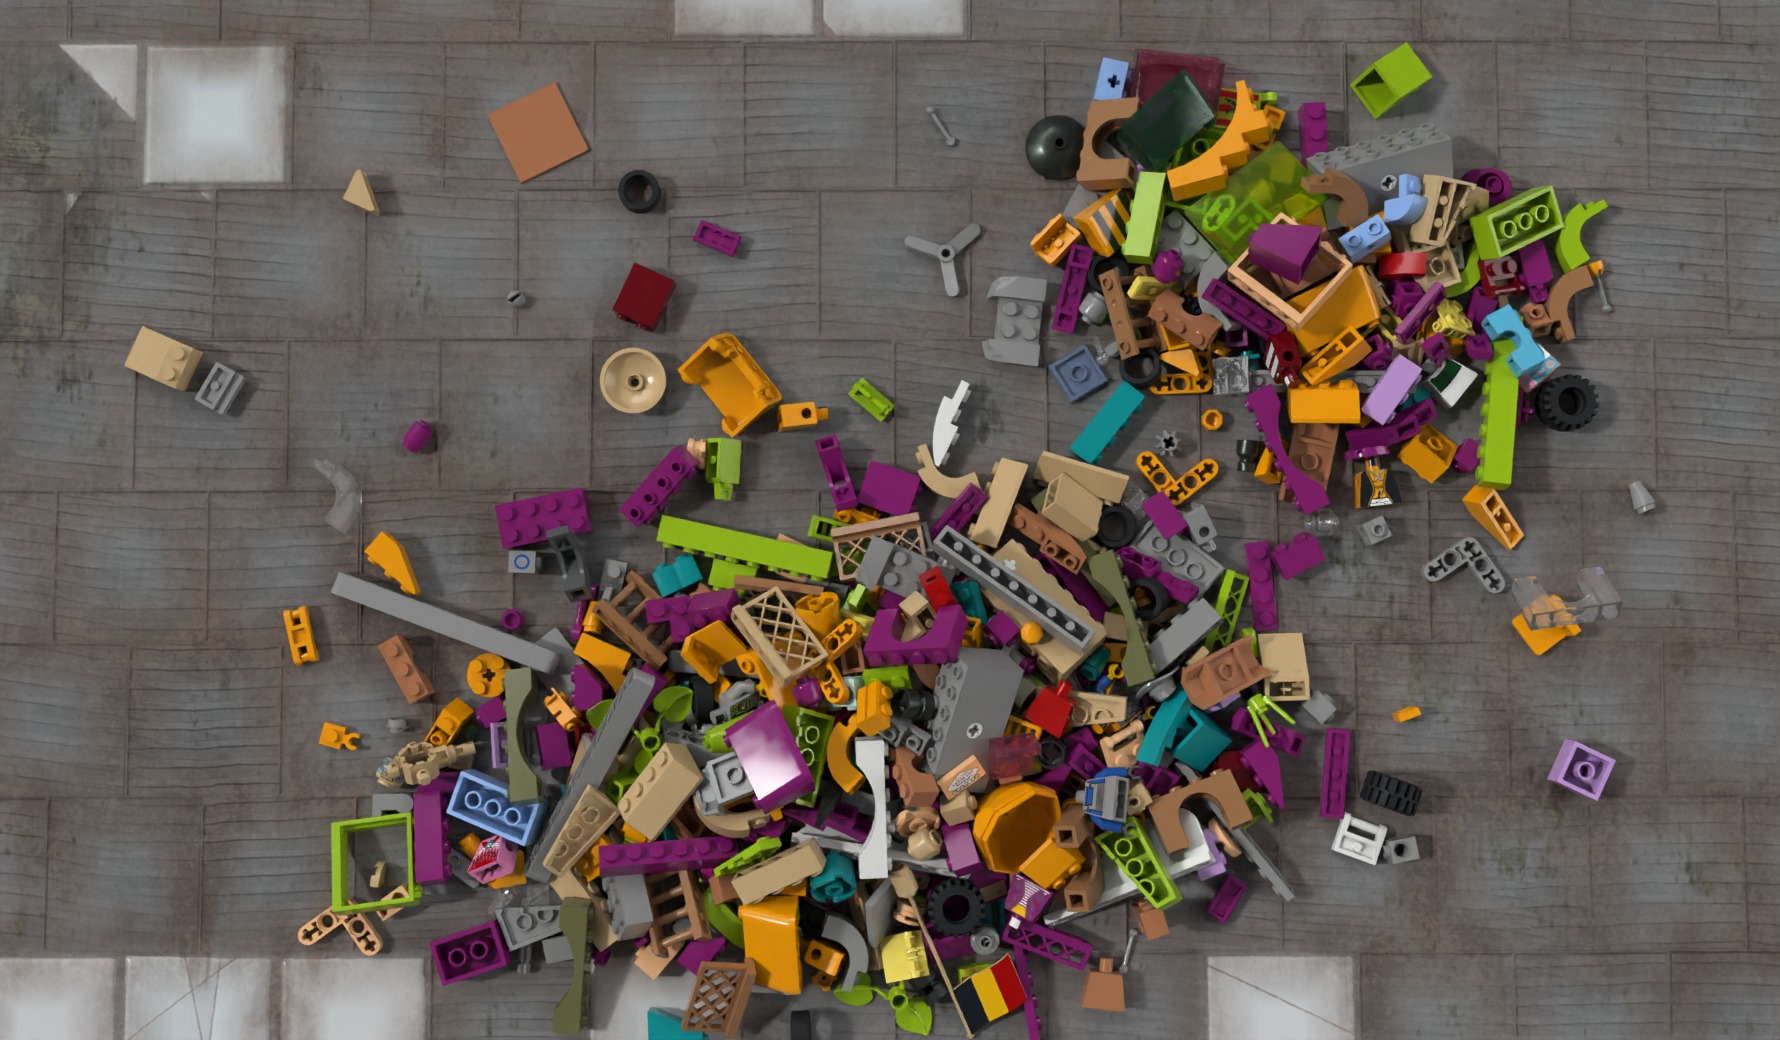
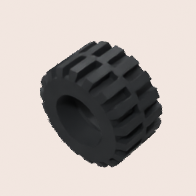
M1562 375L1546 382V385L1539 389L1541 393L1536 395L1535 399L1539 400V402L1535 403V408H1539L1540 412L1537 413V416L1543 417L1541 422L1544 425L1549 423L1548 428L1552 430L1557 429L1559 432H1567L1584 427L1585 424L1593 420L1591 417L1596 416L1597 411L1595 408L1599 407L1600 402H1596L1599 395L1598 393L1594 394L1593 390L1596 388L1594 385H1588L1590 381L1587 378L1581 380L1582 376ZM1562 391L1568 392L1575 400V410L1572 415L1564 413L1559 406L1558 399Z
M1371 770L1367 772L1359 796L1367 802L1411 817L1415 815L1423 790L1419 786Z
M950 877L949 880L943 879L939 885H935L933 892L929 895L928 912L930 921L935 925L937 931L943 932L947 937L951 935L953 938H958V936L963 935L964 938L970 932L973 934L976 928L981 926L982 919L985 917V902L980 889L972 881H967L963 878ZM961 895L967 898L970 904V910L967 915L961 919L947 917L943 911V903L948 897Z

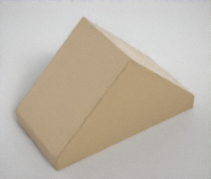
M357 170L343 199L349 204L375 216L381 215L367 175L362 170Z

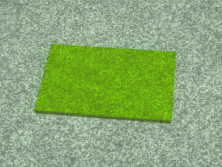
M1278 140L1226 179V188L1209 192L1186 209L1184 214L1232 266L1250 246V243H1248L1249 237L1253 230H1258L1261 224H1270L1280 212L1290 219L1292 217L1299 222L1330 199L1331 195L1329 193L1309 194L1301 186L1302 177H1311V174ZM1282 219L1278 223L1287 225V223Z

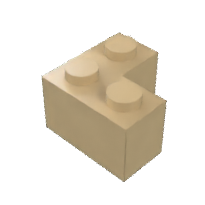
M914 591L899 604L909 619L906 622L901 642H911L923 637L932 628L937 615L929 601L920 593Z

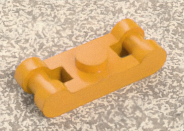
M305 605L294 611L292 609L284 610L283 616L294 664L300 666L307 661H319V653L314 641L308 607ZM300 618L301 624L295 625V619ZM306 646L307 653L302 654L300 647Z

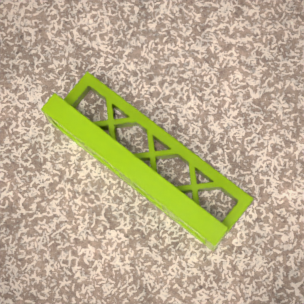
M1225 569L1222 572L1212 608L1222 619H1226L1229 628L1227 632L1220 635L1218 626L1202 640L1200 646H1204L1209 651L1206 656L1212 654L1211 652L1216 640L1219 639L1223 647L1230 644L1250 577L1235 573L1236 571ZM1233 579L1243 580L1240 590L1233 593L1231 590ZM1232 597L1235 608L1226 614L1224 609L1227 599Z

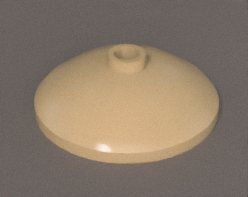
M626 348L614 353L605 362L600 375V387L607 402L615 409L624 413L638 414L650 410L661 400L666 388V373L661 362L652 353L640 348ZM634 379L639 380V384L636 387L632 386Z

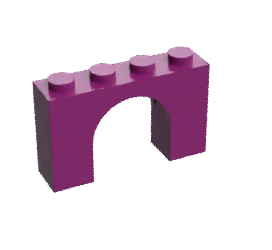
M961 605L939 606L934 624L927 634L915 641L901 642L906 622L899 609L878 610L863 652L871 666L955 663L968 619Z

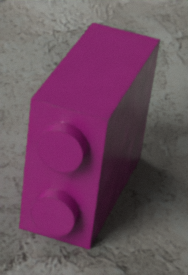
M871 460L857 502L860 505L892 516L914 513L916 504H913L915 495L920 496L923 484L920 483L921 477Z

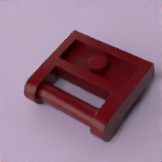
M1514 255L1477 262L1484 293L1489 300L1511 293L1518 295L1525 291V285L1519 279ZM1508 279L1509 285L1497 287L1494 285L1496 281Z

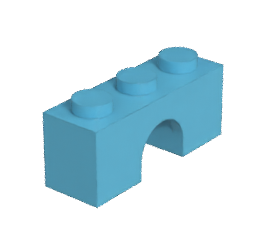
M1510 304L1487 315L1482 321L1481 325L1492 342L1500 338H1507L1515 344L1516 350L1508 355L1505 362L1516 379L1537 369L1546 360L1544 351L1535 344L1532 339V333L1528 328L1524 327L1520 321L1519 313L1512 309Z

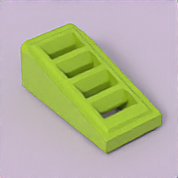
M813 515L808 536L833 542L831 529L836 528L837 525L843 527L851 524ZM822 521L820 533L816 534L819 522ZM828 523H830L829 535L825 536Z

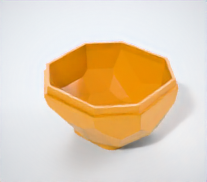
M1027 781L1002 787L999 786L980 798L977 803V809H975L972 837L983 862L989 870L1018 874L1021 872L1019 867L1050 837L1055 838L1053 826L1062 816L1056 791L1047 786Z

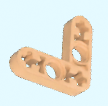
M348 897V904H358L353 898ZM332 906L305 924L298 932L299 941L304 945H311L343 924L365 955H374L383 946L382 938L365 913H358V916L348 921L347 918L351 917V915L339 916L332 912ZM325 915H330L333 918V925L331 927H326L323 924L322 919ZM356 920L364 923V930L362 932L354 930L353 924ZM316 927L320 929L312 935V938H306L307 930L311 931ZM368 931L370 932V934L365 938H360L361 936L365 935ZM374 940L376 942L374 948L369 949L367 947L369 941Z

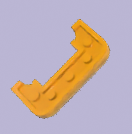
M1360 265L1352 269L1347 279L1298 332L1280 319V321L1286 325V331L1291 330L1300 357L1307 355L1308 358H1311L1320 352L1319 348L1333 341L1350 325L1355 330L1364 326L1370 329L1380 323L1379 319L1382 316L1364 266ZM1333 279L1290 299L1286 303L1302 314Z
M729 332L712 336L677 369L685 383L689 385L699 384L725 416L722 419V429L731 438L740 434L782 399L781 393L739 340Z
M791 631L776 636L790 638ZM793 631L792 639L805 641L801 633ZM775 641L774 648L777 651L787 653L788 643ZM791 644L789 653L803 656L804 647ZM752 647L735 657L739 667L745 674H758L769 701L775 700L782 715L783 704L798 707L791 691L792 687L797 684L795 680L805 675H808L809 678L815 677L810 668L792 679L789 685L782 688ZM808 647L806 649V657H808V654L810 652ZM788 658L787 665L793 672L801 667L802 661ZM817 706L810 710L825 714L829 711V707L819 708Z
M765 896L758 903L753 904L750 902L738 908L739 920H743L745 957L754 959L756 969L754 984L790 995H801L804 974L799 951L798 896Z

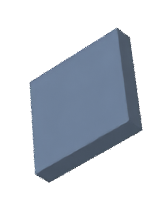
M1083 344L1048 366V369L1070 404L1108 381L1086 344Z

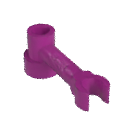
M591 583L593 598L578 601L571 639H580L584 631L582 624L584 622L587 601L597 600L599 584Z

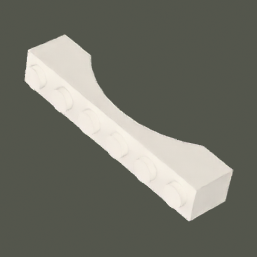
M882 736L855 737L856 764L870 782L875 799V814L872 828L866 841L858 850L860 879L888 878V871L892 870L891 856H887V848H891V834H886V825H890V811H886V802H890L889 788H885V779H889V766L884 765V756H888V742H884Z

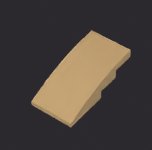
M1387 224L1399 253H1427L1425 277L1412 276L1419 283L1424 294L1428 292L1436 281L1442 283L1444 287L1462 282L1448 240L1445 241L1443 247L1411 242L1408 240L1412 224L1399 227Z

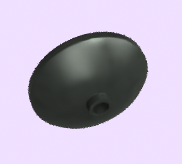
M1062 115L1049 116L1037 122L1030 130L1025 144L1026 157L1030 166L1039 175L1051 180H1064L1075 176L1080 167V152L1084 144L1083 133L1085 129L1076 120ZM1061 141L1063 146L1058 147L1055 142Z

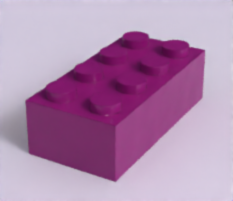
M583 488L494 505L502 548L506 550L549 542L546 534L547 530L567 525L571 531H575L577 536L594 533L587 493Z

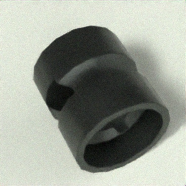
M900 687L893 694L891 708L896 717L927 721L934 713L935 699L930 692Z
M1051 733L1045 734L1035 750L1037 762L1047 769L1059 767L1069 750L1067 739L1064 736L1057 738Z
M928 963L930 975L912 978L908 982L915 991L921 992L920 998L927 1006H931L948 992V987L943 978L937 977L938 972L932 964Z

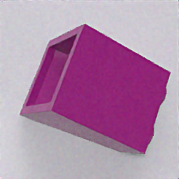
M1261 224L1257 231L1253 230L1248 240V243H1250L1248 248L1250 253L1249 262L1299 285L1321 247L1323 228L1310 225Z

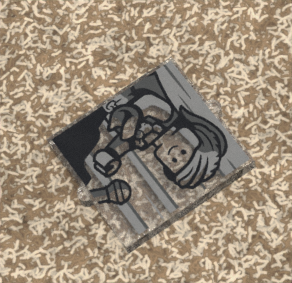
M1250 356L1212 359L1213 375H1211V379H1213V395L1251 393V376L1253 373L1250 372Z

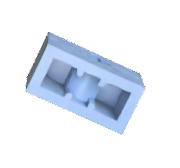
M1103 57L1093 101L1126 98L1127 92L1123 91L1124 83H1129L1131 71L1128 70V62ZM1111 81L1114 82V88L1110 87Z
M1378 214L1338 238L1341 248L1352 264L1392 240L1389 229Z

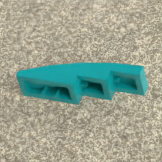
M1179 682L1175 684L1176 689L1163 701L1149 726L1135 759L1140 763L1159 767L1165 747L1171 748L1177 729L1183 730L1192 703Z

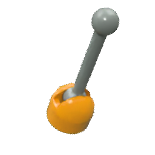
M1599 260L1586 265L1590 276L1596 280L1603 303L1602 311L1608 313L1611 311V306L1607 303L1599 277L1604 271L1603 262Z

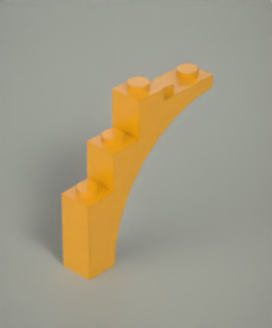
M1244 80L1236 82V110L1224 135L1200 157L1183 166L1167 171L1174 202L1226 188L1225 179L1229 178L1227 170L1248 164L1247 155L1250 154V145L1269 141L1268 131L1272 130L1270 118H1265L1263 110L1257 111L1256 104H1251V101H1253L1251 87L1246 88Z
M582 632L573 652L597 668L613 687L616 695L627 677L626 671H630L631 666L635 662L631 659L634 653L585 632ZM647 708L642 717L654 729L656 726L655 714L653 710ZM620 763L618 771L620 772L628 766Z

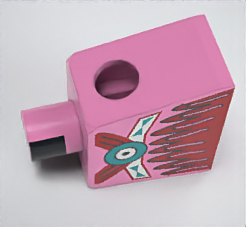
M497 834L482 841L471 862L468 873L482 884L512 873L518 850L517 843Z

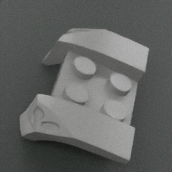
M1012 276L999 277L992 283L986 299H998L994 339L982 341L985 358L998 362L1038 367L1040 352L1038 342L1042 303L1045 302L1047 280Z
M873 535L855 579L858 584L865 586L869 592H873L876 585L906 598L914 591H917L931 604L918 575L938 565L948 586H950L956 571L939 564L931 558Z
M735 751L708 761L705 766L706 768L700 770L704 779L695 790L702 817L725 815L724 805L755 794Z

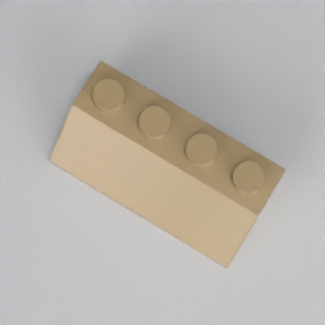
M1046 451L1040 454L1033 480L1037 481L1036 485L1047 488L1052 480L1064 472L1103 501V505L1112 507L1113 504H1119L1129 479L1127 475Z
M1001 458L1000 462L995 461L991 474H994L992 483L987 482L984 492L988 494V498L975 513L979 517L976 524L971 523L967 535L971 536L969 541L992 550L997 548L1027 470V464L1006 458Z
M665 742L617 804L624 821L651 841L656 840L704 779L687 746Z

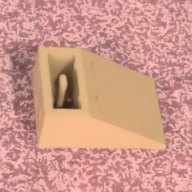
M1302 633L1257 634L1259 665L1271 672L1270 675L1259 680L1263 697L1268 695L1272 701L1310 700L1309 674Z

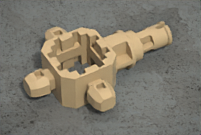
M414 741L408 743L405 748L398 752L400 763H392L386 767L389 778L400 777L403 774L407 784L415 785L419 783L425 786L430 784L431 780L440 774V768L451 766V763L457 762L459 758L475 755L476 750L473 741L457 746H446L444 744L433 748L431 743H417Z

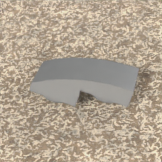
M890 717V727L878 733L894 746L898 747L902 743L919 756L925 752L932 738V735L919 727L894 717Z

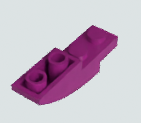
M1428 397L1396 413L1389 424L1385 422L1384 425H1379L1375 421H1371L1364 428L1356 427L1345 434L1352 450L1387 446L1422 433L1420 427L1437 419L1438 415L1433 401Z
M1126 546L1121 547L1115 552L1116 555L1120 554L1124 565L1121 569L1133 581L1142 577L1157 579L1165 587L1168 601L1173 597L1189 604L1198 596L1199 587L1189 581L1181 580L1169 572L1161 571L1162 562L1155 560L1153 557L1139 553L1133 548ZM1141 586L1145 591L1155 596L1151 589Z
M822 796L816 797L814 808L791 802L784 805L782 813L821 831H824L826 826L863 843L866 841L873 822L857 815L859 808L840 801L820 828L815 827Z

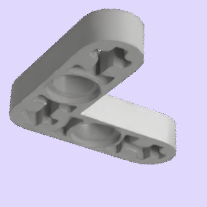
M1472 537L1459 540L1425 563L1421 568L1422 578L1428 582H1435L1466 563L1487 593H1499L1505 587L1504 578L1479 542ZM1465 543H1471L1472 547L1470 549L1472 553H1479V556L1473 557L1470 551H1464ZM1449 553L1453 554L1456 558L1455 564L1452 566L1445 563V556ZM1479 559L1484 560L1486 563V569L1482 572L1478 571L1475 567L1476 561ZM1439 565L1443 567L1435 571V577L1428 575L1430 572L1429 567L1436 568ZM1491 571L1492 574H1489L1488 576H1489L1492 580H1497V581H1498V582L1495 584L1497 588H1495V587L1490 588V587H1489V585L1491 584L1490 579H1489L1488 577H1484V578H1483L1482 576L1488 574V573Z

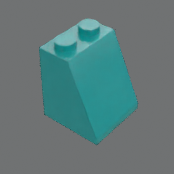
M1191 705L1183 730L1177 729L1171 748L1166 747V749L1173 757L1203 772L1232 740L1217 723L1194 705Z

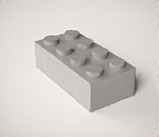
M1198 598L1193 600L1187 606L1189 610L1184 615L1179 613L1170 621L1172 625L1167 630L1162 628L1154 635L1156 640L1150 644L1152 652L1148 654L1150 660L1155 661L1159 674H1156V678H1159L1173 667L1186 652H1190L1224 621L1204 598L1200 601Z

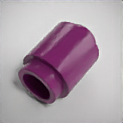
M420 420V422L414 421L404 435V441L401 444L416 454L419 450L423 449L433 435L431 431L432 426L423 420Z

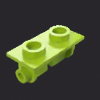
M863 378L859 382L857 381L853 385V389L848 393L850 397L880 422L895 407L893 403Z

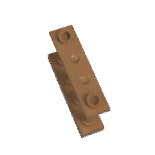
M1150 264L1130 271V276L1119 277L1117 268L1099 275L1121 360L1140 354L1139 349L1150 347L1157 354L1168 351L1159 323L1147 316L1155 300L1124 298L1121 287L1122 285L1132 284L1137 276L1154 277ZM1138 305L1142 318L1130 319L1127 307ZM1144 326L1147 339L1136 340L1133 328Z
M631 570L625 579L628 585L610 602H606L604 599L599 600L592 613L644 661L659 671L668 659L665 653L673 646L671 635L659 647H655L649 642V638L664 623L649 625L643 632H638L632 626V623L645 611V601L663 598L645 583L641 575ZM633 591H636L644 600L627 617H622L616 611V608Z
M696 869L643 874L654 920L649 928L651 937L650 947L655 956L668 958L667 947L692 937L694 940L704 943L713 940ZM676 873L679 874L681 881L679 886L655 895L654 882ZM679 895H684L686 904L683 908L660 917L657 904ZM689 916L691 923L689 929L665 938L663 925Z

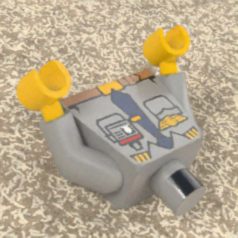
M750 678L745 681H737L729 690L719 695V709L710 712L713 724L727 722L762 706L761 696H768L761 681L759 684L753 682Z

